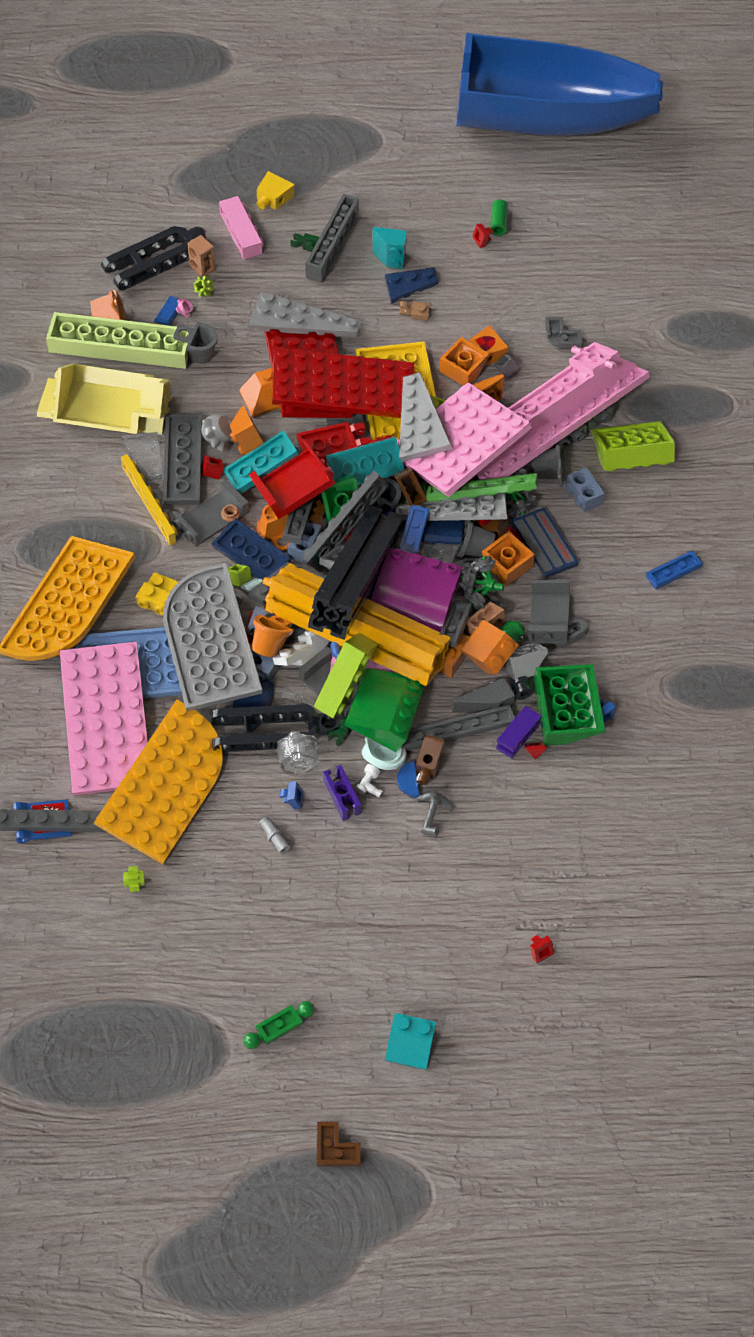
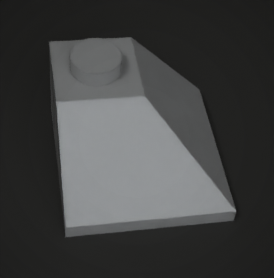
M530 643L518 646L505 663L510 677L516 679L522 676H534L536 667L540 666L548 653L547 648L540 644Z

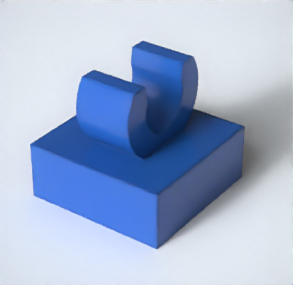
M601 699L600 705L605 723L614 717L616 706L612 702L606 704Z
M289 782L288 789L280 790V798H284L283 802L290 803L294 809H301L303 790L297 782Z

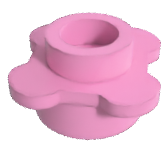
M178 299L176 311L183 314L186 318L190 317L193 304L187 299Z

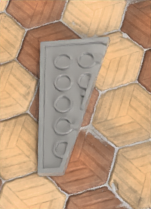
M260 292L247 330L263 328V331L269 332L270 329H277L284 333L308 334V332H317V335L333 333L335 336L356 337L361 321L269 293Z
M417 373L403 377L400 460L404 462L453 449L421 374Z
M506 492L497 493L492 496L479 495L475 498L445 499L440 502L425 501L417 505L430 509L427 521L507 519ZM410 505L396 506V514L404 516L403 521L408 519Z

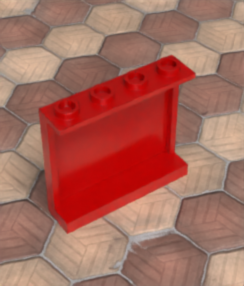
M304 439L302 442L306 450L261 479L255 471L248 474L278 520L336 484L332 478L334 473L321 458L311 443L308 445Z

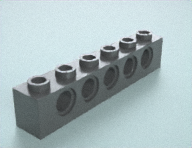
M343 193L305 264L306 278L322 283L359 213V198Z

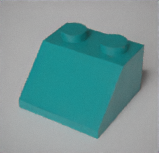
M373 227L372 253L386 267L403 269L406 258L407 231Z
M395 1013L385 1061L427 1070L436 1032V1022Z

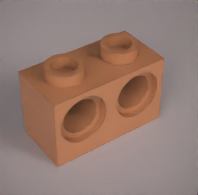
M202 235L192 239L188 243L189 265L200 277L207 276L216 270L214 246Z
M490 601L485 605L484 609L481 608L468 619L465 626L466 636L470 637L482 620L499 629L506 622L504 609Z

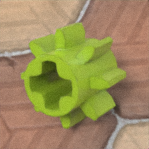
M198 276V280L193 283L194 292H199V297L211 296V293L215 290L214 281L209 280L210 276Z
M130 866L128 872H123L124 887H129L130 892L140 891V886H145L144 871H139L138 866Z

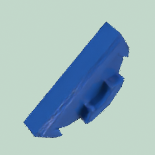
M412 761L400 768L397 774V785L399 790L409 795L410 798H417L419 790L416 782L415 764Z

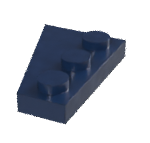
M435 267L390 273L384 276L391 304L396 303L397 299L402 297L404 299L410 297L411 293L421 292L438 285Z

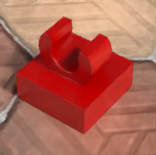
M482 223L476 224L472 238L479 248L486 247L487 241L491 240L490 234L494 232L490 227L485 228Z
M539 935L530 938L533 942L530 945L532 959L536 963L554 954L552 940L548 935L542 939Z

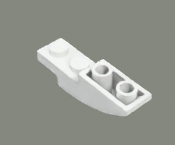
M305 630V633L298 636L299 642L293 644L292 648L281 650L280 654L273 657L274 665L302 666L323 650L330 641Z

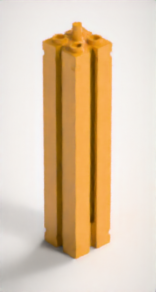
M291 563L285 568H281L275 577L273 576L271 579L264 578L263 584L270 587L265 602H267L266 611L275 613L276 616L331 642H336L342 647L345 641L357 633H361L378 644L370 660L414 681L417 680L425 686L432 681L434 674L437 675L443 668L446 658L445 652L448 650L451 637L441 635L440 632L367 599L349 633H347L345 640L330 635L331 630L324 628L323 632L308 628L310 614L314 610L312 609L314 596L318 592L324 578L302 568H297Z

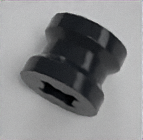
M526 676L518 677L511 682V688L515 690L514 695L518 700L526 699L534 693L533 688L529 686L530 681Z

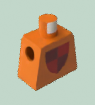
M490 325L469 340V342L489 353L484 366L493 364L505 353L508 354V346Z

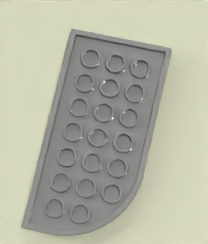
M226 563L202 568L187 575L170 592L163 612L165 632L186 711L262 694L261 684Z

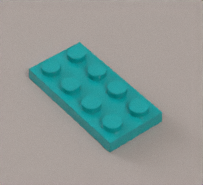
M283 430L224 468L223 471L233 487L242 494L254 486L248 474L255 471L261 479L299 453Z
M396 437L325 455L327 464L334 473L333 479L352 475L356 478L357 485L363 484L367 475L372 474L373 471L377 472L382 478H387L404 470L403 462L399 458L400 450Z

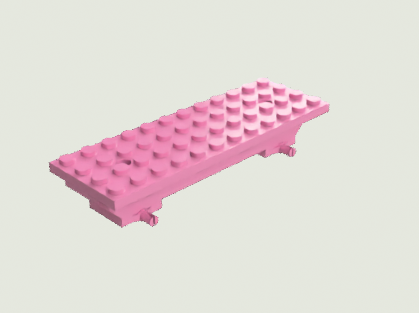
M596 342L585 348L572 347L571 352L576 355L569 359V367L508 408L530 422L532 428L473 476L472 479L484 480L511 476L518 469L524 467L528 462L538 457L558 441L564 439L568 434L649 379V371L637 367L636 363L621 358L618 351Z

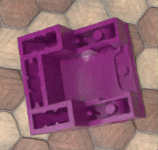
M390 548L378 576L371 601L441 633L460 586L463 567L434 558L420 556L419 554H412L400 549Z

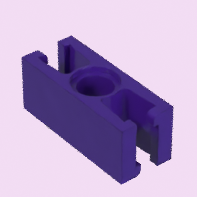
M525 706L498 737L496 749L512 759L540 726L538 721H540L541 715Z
M342 765L336 766V774L334 776L336 779L340 778V781L336 783L330 778V769L323 771L324 784L342 821L350 818L347 807L344 808V805L351 803L355 816L360 815L361 804ZM344 791V792H346V793H345V794H339L338 792Z

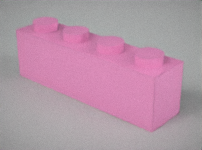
M238 196L219 201L220 214L243 260L261 255L264 242L262 237L258 236L256 225L252 224L251 215L246 213L244 202H241Z

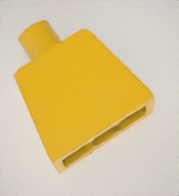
M268 171L257 187L258 202L256 204L258 208L264 210L268 206L274 210L279 209L295 196L294 184Z

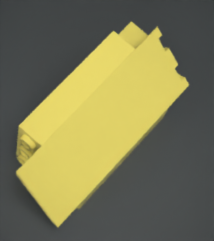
M71 363L58 368L55 372V379L48 378L37 411V417L53 419V422L134 434L145 432L162 435L163 423L166 421V414L169 411V401H172L173 397L170 395L171 380L154 378V375Z

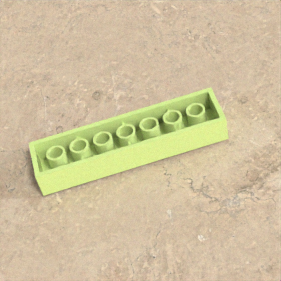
M54 312L46 337L48 352L183 369H186L189 358L188 351H186L188 343L173 338L177 328L175 326ZM187 331L179 332L181 337H186L189 334Z

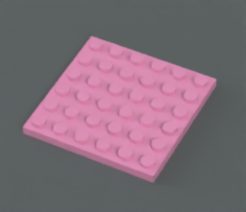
M467 383L436 408L453 449L404 461L403 465L411 467L414 473L449 497L528 432L532 426L530 422L470 383ZM399 439L397 442H398V446H399V450H400V439Z

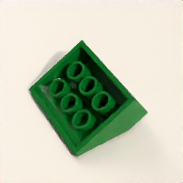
M593 664L536 667L533 681L539 715H541L540 723L545 746L565 745L605 733Z
M365 668L345 726L397 752L407 740L424 685L420 684L417 680L414 681L398 673Z

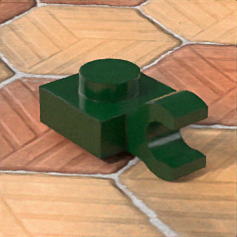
M294 233L290 245L294 248L303 246V250L312 252L320 237L306 233L304 236Z
M347 717L341 719L338 730L330 731L328 734L329 741L333 737L338 738L336 741L337 746H340L343 739H346L353 731L345 726Z

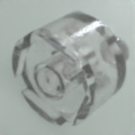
M292 731L289 733V736L277 742L279 765L282 771L290 774H299L298 770L305 769L306 773L318 766L315 736Z

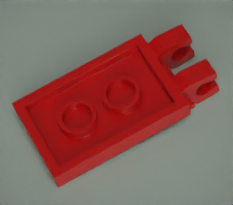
M348 422L296 433V439L301 452L306 450L302 442L304 439L308 445L311 443L320 456L334 451H344L370 444L369 437L357 440L355 438L365 435L364 430L366 428L363 422L350 426Z

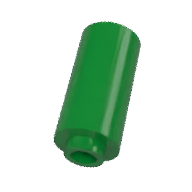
M499 199L492 203L490 228L494 232L493 235L502 236L507 232L508 203Z

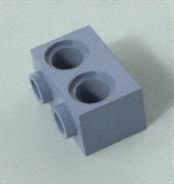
M587 467L567 476L566 489L568 493L573 495L575 503L584 512L603 504L605 493Z
M307 522L301 544L290 542L287 547L288 556L292 560L309 565L303 559L306 549L316 542L317 536L322 532V526Z

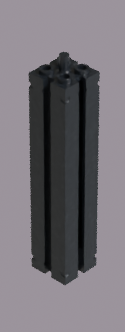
M368 505L314 596L312 605L314 610L310 614L308 628L323 632L324 628L331 630L330 635L345 640L347 633H349L377 582L390 548L396 549L398 533L404 516L393 512L384 515L382 514L383 509Z

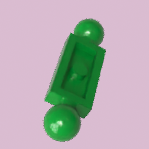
M303 1001L299 1004L298 1010H295L290 1005L257 1024L256 1030L258 1033L250 1032L246 1034L243 1040L244 1045L248 1049H256L260 1045L261 1040L266 1045H269L303 1025L301 1017H311L315 1011L314 1005L310 1001Z

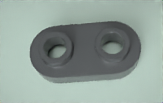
M573 619L568 622L567 644L555 645L567 647L583 637L587 632L586 622L581 619Z

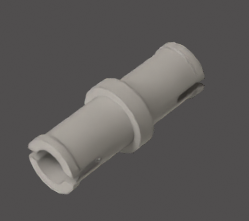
M270 817L263 818L259 825L267 834L268 841L274 844L279 854L287 853L291 846L282 836V831L276 828Z

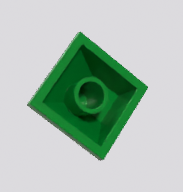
M349 475L333 479L336 484L321 492L328 523L340 513L341 507L349 502L353 492L358 489L354 476Z

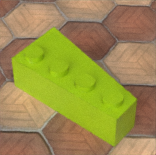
M357 633L345 641L313 707L331 718L338 714L342 715L347 707L345 703L353 695L354 687L362 677L363 671L378 644L361 633Z

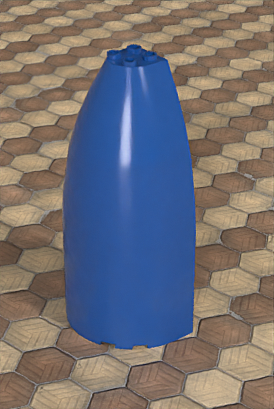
M466 33L456 126L541 136L588 135L610 131L633 124L654 114H659V101H662L663 81H660V73L600 51L545 41Z

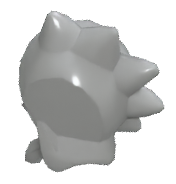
M218 414L208 416L202 420L201 431L203 437L207 442L211 443L213 448L217 447L223 452L224 448H228V443L233 441L230 436L232 430L229 426L232 421Z

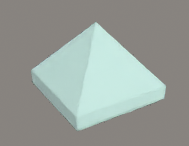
M255 578L240 587L249 592L262 582V579Z

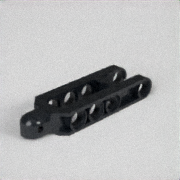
M172 226L107 256L102 260L101 267L105 273H112L130 265L132 266V268L117 274L113 280L118 290L124 291L189 261L188 243L200 235L206 239V232L202 227L198 226L189 230L184 227ZM183 243L147 261L142 260V258L150 257L151 254L157 251L165 250L170 245Z
M308 704L215 709L210 713L211 724L214 726L244 725V734H231L230 736L212 739L213 750L220 749L219 745H221L222 752L310 748L319 739V736L328 735L330 731L337 730L338 718L336 716L331 718L325 713H317ZM305 722L308 725V732L293 733V731H289V733L282 734L269 732V734L254 735L252 733V724Z

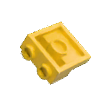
M154 572L147 583L144 582L138 591L136 602L141 608L150 609L163 616L166 600L172 589L179 582Z

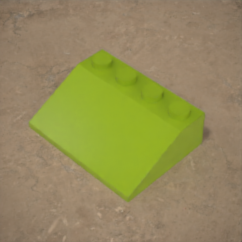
M661 421L591 429L599 462L603 470L615 471L621 468L632 469L637 466L649 467L654 464L666 465L670 462H675V442Z

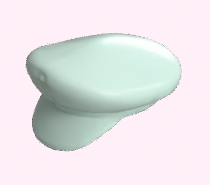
M365 737L366 744L362 749V756L373 766L379 769L393 770L399 768L405 762L406 751L403 746L397 752H394Z

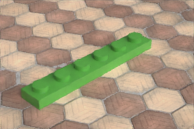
M537 473L468 481L449 497L434 486H428L426 497L427 501L440 502L445 499L457 500L462 497L475 498L479 495L492 496L504 492L531 491L537 489L538 476Z

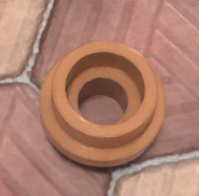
M232 504L226 505L221 511L222 519L227 522H233L240 515L238 508Z

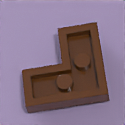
M317 1122V1167H360L361 1143H339V1122Z

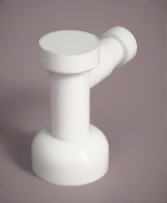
M367 764L364 769L365 776L360 784L356 785L355 790L363 795L368 791L379 798L383 791L371 785L370 781L377 778L380 771L375 766Z

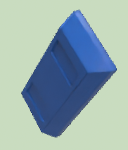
M169 296L154 322L170 326L178 314L176 311L178 298Z

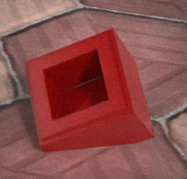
M206 455L201 464L202 475L220 479L224 470L222 459Z

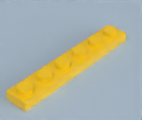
M128 454L122 456L123 470L169 546L176 544L177 530L174 525H170L167 513L162 512L159 500L157 498L154 499L153 491L149 485L145 484L146 481L143 474L137 471L136 462L131 460Z

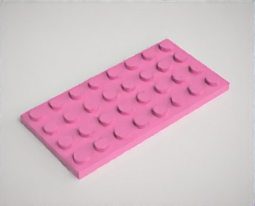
M137 642L60 650L73 796L115 791L148 742Z

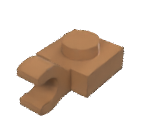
M401 301L399 314L411 315V319L428 321L429 303L412 301V305H410L408 302Z

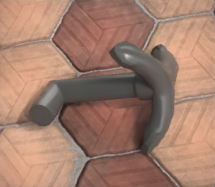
M438 791L427 792L417 797V802L430 799V805L421 833L437 836L439 828L431 827L437 806L442 802L450 812L453 811V806Z

